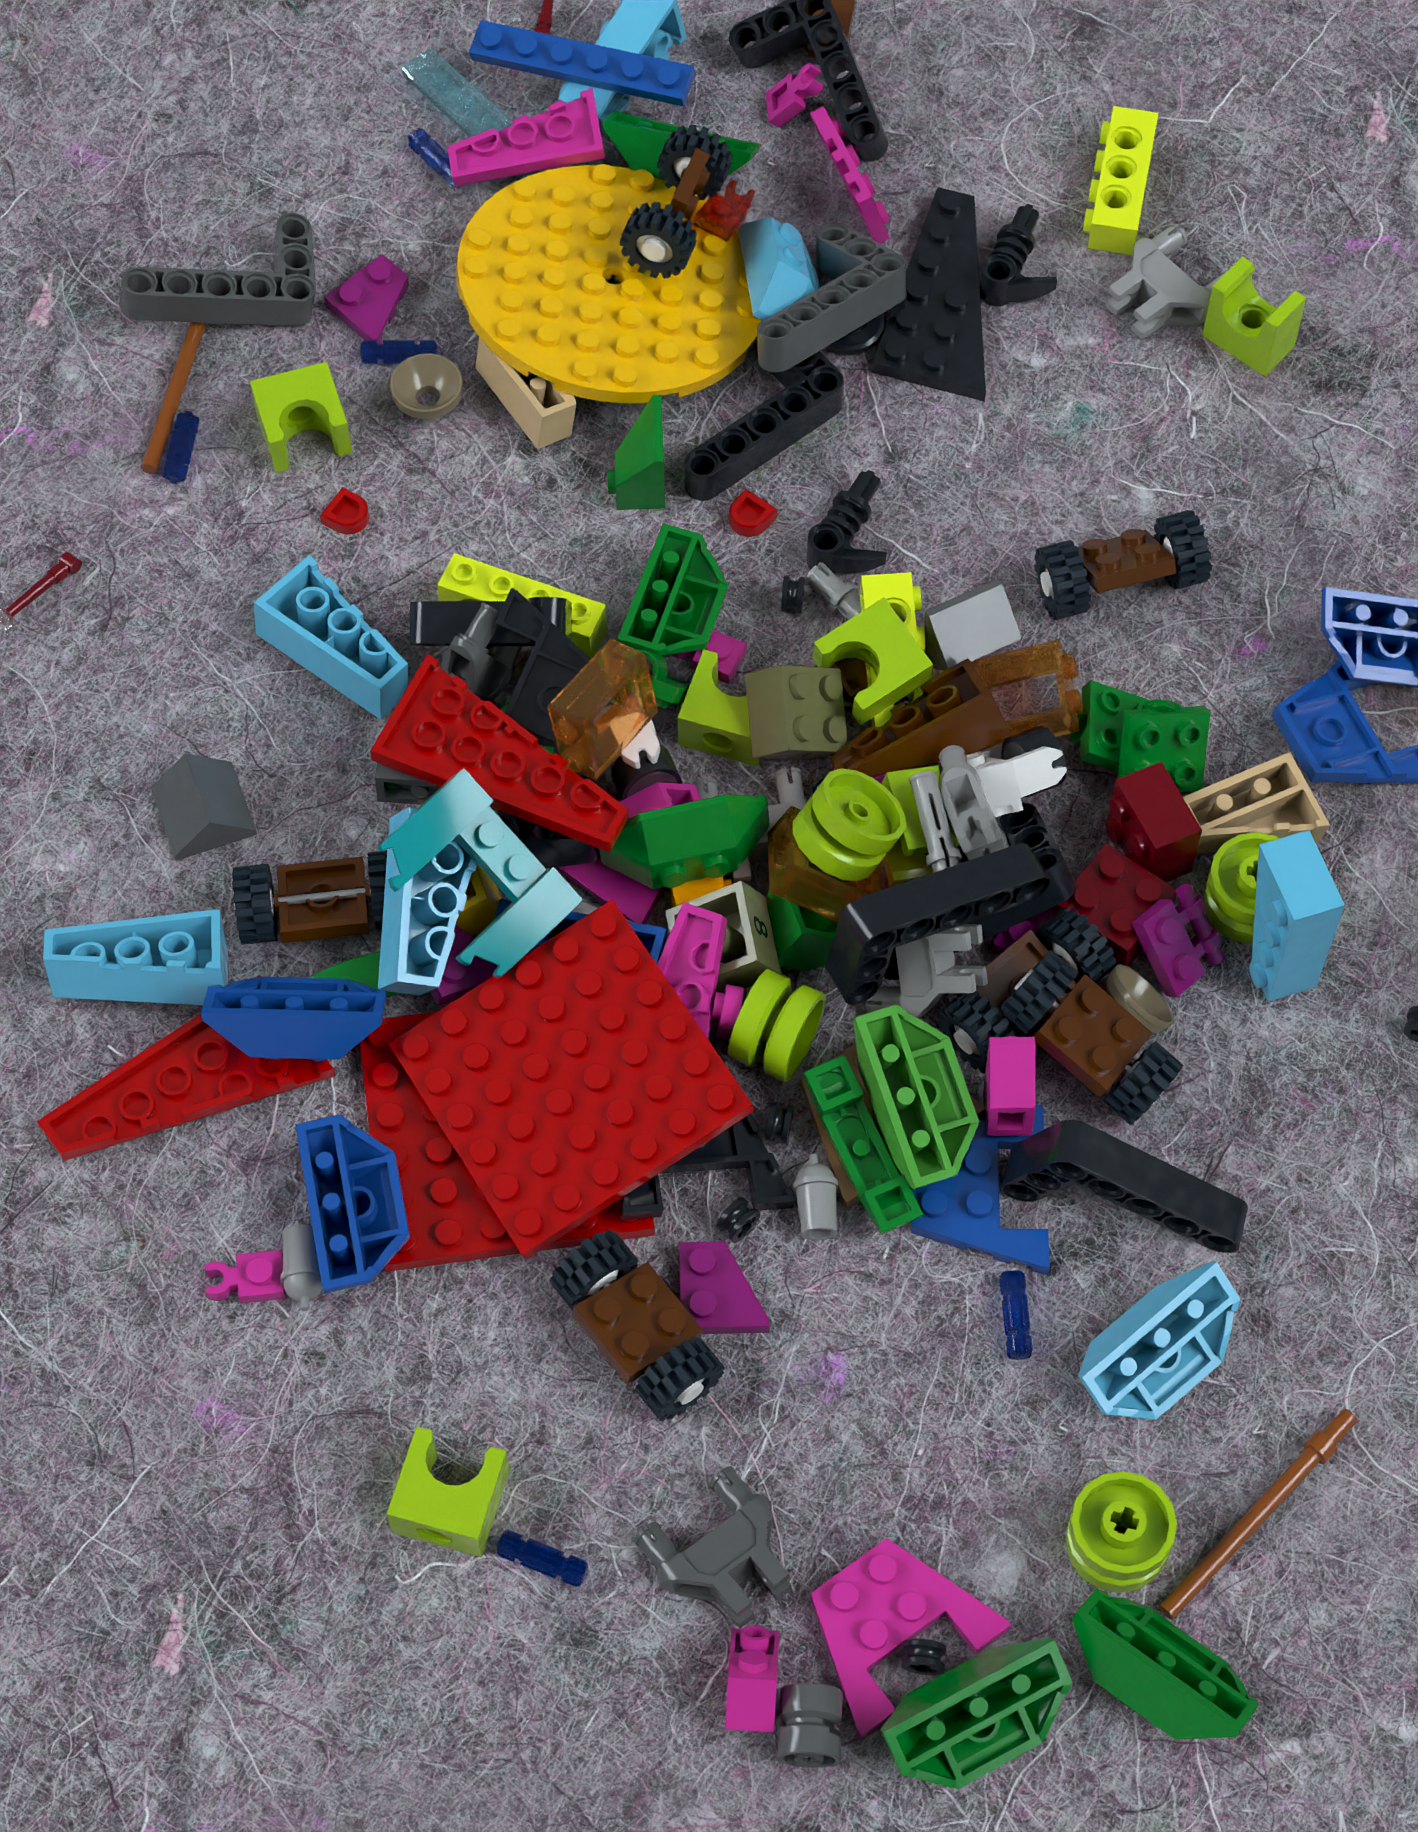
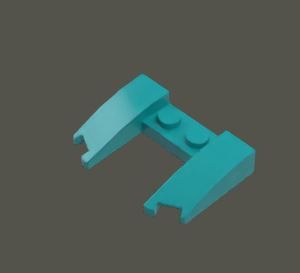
M463 768L453 775L378 846V850L382 852L392 848L400 875L389 878L388 882L390 888L396 892L453 839L460 844L512 903L455 959L466 966L471 964L474 956L494 963L498 966L494 970L493 977L500 978L557 926L583 899L554 867L547 870L490 808L489 805L494 800Z

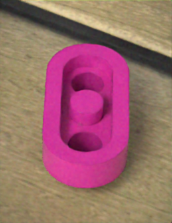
M726 984L723 993L715 992L710 1025L711 1028H715L714 1037L730 1040L742 1006L743 987Z

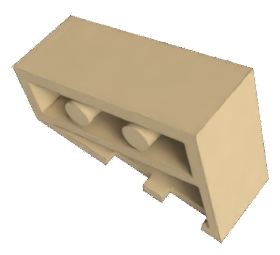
M479 337L476 370L536 448L540 449L571 436L576 410L574 395L553 389L554 383L542 379L533 373H530L528 377L523 375L492 352Z
M1290 752L1183 797L1202 829L1197 853L1217 852L1223 843L1235 836L1254 832L1283 838L1310 830L1315 843H1319L1330 826Z

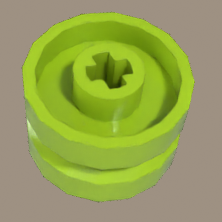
M843 768L828 773L813 793L812 798L807 801L793 820V835L798 847L805 856L825 873L841 880L860 881L869 878L906 829V816L901 805L885 786L857 770Z
M1260 832L1239 834L1223 843L1213 857L1203 897L1207 907L1206 916L1217 931L1233 941L1253 944L1259 844L1279 839L1277 836Z
M766 969L751 988L735 1022L729 1041V1058L747 1066H752L763 1058L765 1074L780 1081L789 1082L802 1064L817 1033L825 1009L826 994L807 985L800 986L791 994L790 978L771 969Z
M1125 1471L1102 1474L1086 1484L1074 1502L1065 1538L1070 1562L1083 1579L1098 1589L1116 1593L1141 1589L1156 1579L1166 1564L1173 1547L1177 1528L1173 1504L1160 1486L1143 1475ZM1115 1530L1123 1531L1125 1534L1118 1533Z

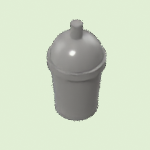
M817 1154L809 1155V1165L799 1170L796 1181L793 1183V1191L797 1196L801 1236L808 1240L829 1239L838 1233L836 1206L838 1180L834 1177L829 1167L818 1164Z
M305 1224L294 1225L283 1231V1272L280 1275L281 1286H284V1290L290 1298L300 1302V1310L302 1311L309 1310V1301L318 1297L323 1290L312 1225Z

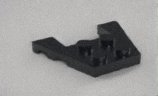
M511 588L495 623L536 643L504 713L538 739V744L554 747V753L561 756L578 757L612 682V678L523 595Z
M749 1114L659 1173L745 1168L747 1170L753 1208L758 1211L791 1209L796 1202L791 1186H786L778 1171L780 1166L773 1153H768L758 1134L760 1129L752 1114ZM658 1174L623 1197L620 1210L621 1220L661 1217L664 1209Z

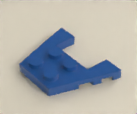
M1339 661L1332 665L1327 673L1316 681L1311 680L1278 704L1272 713L1274 721L1310 782L1418 783V744L1390 753L1385 751L1350 693L1352 690L1376 684V682L1349 679Z
M1035 1105L1032 1135L1044 1130L1043 1105ZM986 1121L979 1122L971 1144L961 1163L960 1170L955 1177L915 1190L911 1188L923 1212V1217L911 1222V1233L963 1250H967V1247L991 1254L995 1260L1008 1264L1010 1261L1032 1267L1031 1271L1048 1274L1050 1269L1048 1229H1002L1000 1227L998 1149H1011L1014 1144L1032 1135L987 1136Z

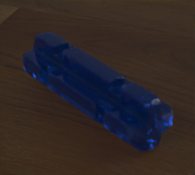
M417 128L414 132L408 135L409 147L416 154H421L420 157L438 175L443 176L442 179L450 186L455 187L448 152L436 140L431 139V136L424 129Z
M363 340L360 346L361 360L365 364H378V360H383V364H400L403 360L414 355L425 353L438 354L437 342L434 340H420V344H415V340H383V344H378V340Z
M191 411L179 413L176 417L175 430H173L166 457L168 461L165 462L162 472L163 477L170 480L172 484L184 482L187 477L188 465L190 464L196 441L195 434H197L200 424L199 417L193 415Z
M1019 1270L1005 1271L1001 1274L1000 1289L1001 1294L1004 1295L1002 1309L1005 1335L1008 1336L1006 1341L1007 1356L1011 1360H1025L1031 1357L1033 1351L1032 1338L1028 1335L1031 1328L1027 1295L1024 1294L1026 1289L1025 1274Z
M511 1530L503 1532L496 1549L500 1557L512 1562L518 1559L521 1562L520 1565L554 1579L557 1575L561 1576L562 1582L574 1587H580L588 1571L586 1560L573 1555L567 1558L563 1551L531 1538L528 1541H524L522 1539L523 1535Z

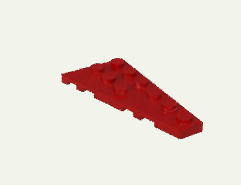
M430 654L426 655L370 750L372 761L439 787L465 768L494 800L489 806L607 852H610L628 820V809L590 779L584 780L567 767L566 760L557 753L553 755L538 744V739L489 700L483 701L468 690L466 682L457 675L452 677L439 667V661Z
M200 1013L39 1119L37 1124L63 1161L332 1078L336 1075L334 1068L328 1060L315 1061L297 1058L272 1060L249 1057L205 1023Z

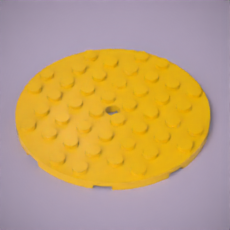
M607 164L569 166L546 170L527 176L501 189L475 212L465 228L459 245L456 263L457 292L460 301H463L469 314V323L480 339L504 362L527 377L530 373H533L542 379L554 383L553 389L602 402L648 403L653 395L664 396L673 393L679 398L701 391L729 375L745 360L746 353L754 343H757V328L761 320L753 316L738 233L740 225L726 211L708 198L699 201L691 217L693 223L691 230H696L697 236L695 240L697 242L685 269L681 270L677 276L671 273L670 278L663 279L661 272H659L657 278L650 277L651 271L647 269L644 274L638 272L640 265L637 263L631 266L627 262L630 256L623 257L621 252L623 246H620L621 234L636 208L640 209L644 203H648L651 208L653 202H660L661 209H664L666 204L670 205L676 187L672 186L668 189L664 185L666 180L653 177L649 171H632L630 168ZM611 275H615V279L621 283L611 284L606 282L605 279H610Z

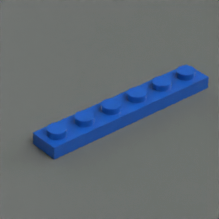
M480 20L469 50L472 61L683 107L696 74L693 65Z

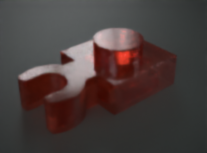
M735 180L730 181L726 185L724 197L716 193L714 197L709 198L695 215L694 226L728 242L745 222L747 211L753 203L755 191L750 189L747 194L738 195L735 193L737 182Z

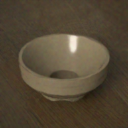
M418 354L403 360L395 368L390 379V390L395 404L406 415L414 418L434 419L441 417L454 409L461 399L463 383L459 368L454 362L438 354ZM426 392H433L440 397L438 402L430 406L418 403L417 399Z
M1119 964L1106 977L1105 992L1148 1028L1152 1034L1162 1033L1173 1024L1174 1016L1164 998L1135 970Z

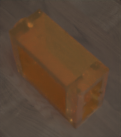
M612 638L547 706L560 756L567 761V767L575 773H583L597 780L658 713L645 653ZM612 699L613 704L591 727L590 722Z
M1059 639L971 662L991 694L992 688L1056 672L1060 708L1007 720L1006 723L1011 733L1001 738L997 744L1003 743L1005 738L1037 726L1048 728L1055 737L1079 731L1077 715L1083 713V704L1078 689H1074L1073 679L1079 677L1078 666L1074 654H1067Z
M790 806L767 833L770 893L835 922H839L840 915L848 904L862 896L881 890V866L878 865L869 878L860 881L846 880V884L808 866V858L798 847L793 835V820L801 810Z

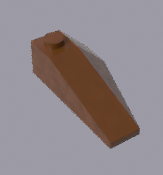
M967 658L929 679L920 686L923 692L921 696L908 706L902 702L897 704L890 710L892 716L888 722L881 727L867 728L831 756L830 760L835 770L841 768L857 770L873 777L886 774L887 772L939 762L941 751L951 745L962 747L966 755L973 754L981 749L993 747L1001 738L1010 734L1011 731L991 692Z

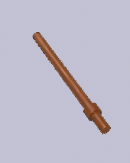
M190 322L141 465V469L146 473L155 474L206 323Z
M1344 1408L1322 1432H1314L1303 1444L1305 1450L1159 1605L1160 1611L1167 1618L1173 1620L1319 1463L1325 1464L1337 1451L1336 1444L1358 1422L1356 1416L1350 1410Z

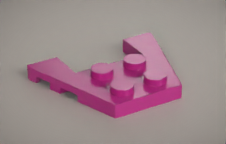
M888 1538L811 1592L810 1596L829 1655L832 1657L840 1681L839 1684L843 1691L844 1699L847 1702L853 1719L855 1732L860 1740H863L882 1726L896 1709L868 1672L903 1647L905 1640L915 1638L945 1616L973 1653L977 1655L1007 1633L1011 1627L1007 1619Z

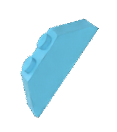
M772 217L744 223L739 227L738 233L753 316L764 321L820 288L816 269L802 240V236L795 227L788 223L781 224Z
M1213 1261L1159 1284L1090 1342L1078 1377L1103 1414L1157 1420L1223 1362L1232 1331L1234 1311L1237 1312L1241 1299L1218 1263Z

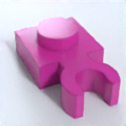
M808 63L801 68L797 76L793 73L788 74L765 93L768 121L771 124L780 128L806 108L805 98L816 96L821 92L823 84L815 80V77L821 74V69Z
M713 630L705 650L718 654V680L730 683L747 653V643ZM703 650L671 655L679 659L692 657V669L696 670Z
M282 1250L236 1254L237 1267H228L221 1262H211L205 1265L207 1277L220 1276L223 1278L220 1285L205 1287L209 1300H223L232 1292H238L240 1304L286 1299L284 1286H281L280 1275L283 1272Z

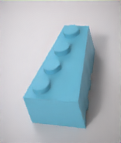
M621 0L619 9L613 18L607 20L602 26L595 45L668 60L670 53L667 50L673 43L680 46L687 38L677 0ZM566 81L560 89L558 98L559 101L563 100L564 104L580 98V92L590 88L593 89L601 136L606 133L603 128L604 119L613 111L624 112L630 104V95Z
M310 555L254 602L256 635L380 720L398 704L408 687L407 662L377 629L372 630L363 620V613L354 604L350 605L339 593V587L330 577L325 578L318 570L317 562Z
M408 807L390 817L388 836L418 808ZM455 839L396 892L390 888L388 879L400 875L392 848L387 849L378 989L419 996L439 987L455 937L453 931L459 913L463 912L467 899L465 893L472 872L477 867V863Z
M1310 830L1259 844L1252 960L1249 965V971L1255 987L1262 988L1268 1002L1317 987L1345 907Z
M220 909L44 930L43 960L52 995L56 998L203 1005L208 986L219 984L224 987L228 985V946Z

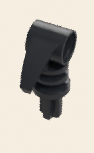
M1031 204L1018 207L1012 223L1000 228L994 250L982 263L980 298L990 306L998 307L1004 306L1009 302L1037 299L1054 291L1057 287V277H1025L1020 273L1024 265L1023 263H1025L1028 255L1033 251L1036 243L1032 231L1039 218V211L1033 209Z
M871 470L860 472L848 491H839L832 501L833 506L830 507L827 516L823 518L821 523L814 525L809 530L807 538V565L810 570L815 565L818 566V563L823 562L834 574H853L873 570L886 564L887 552L855 549L850 545L855 537V533L861 528V524L866 523L871 516L872 511L869 502L881 484V480L875 476V472Z

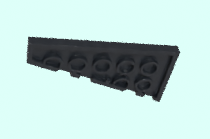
M937 187L906 270V297L901 303L892 308L872 362L871 373L985 402L986 383L975 197Z

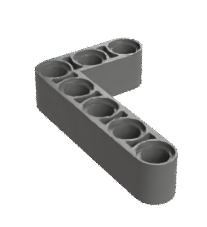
M286 213L277 220L273 246L274 272L132 267L122 275L120 310L125 316L135 320L302 326L308 323L312 317L316 293L310 221L298 213Z
M831 222L820 225L815 232L816 267L820 272L834 280L758 325L759 366L769 372L788 370L901 303L906 297L905 258L844 224Z

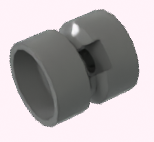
M813 1683L791 1684L780 1688L779 1719L784 1721L786 1726L779 1729L778 1761L790 1766L807 1768L830 1767L840 1763L841 1732L834 1729V1725L842 1721L843 1691L833 1686Z

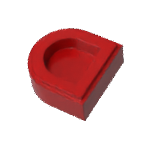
M342 487L321 513V524L341 534H356L362 531L369 522L368 505L361 496Z
M745 489L729 508L730 527L741 536H757L763 533L777 518L778 509Z

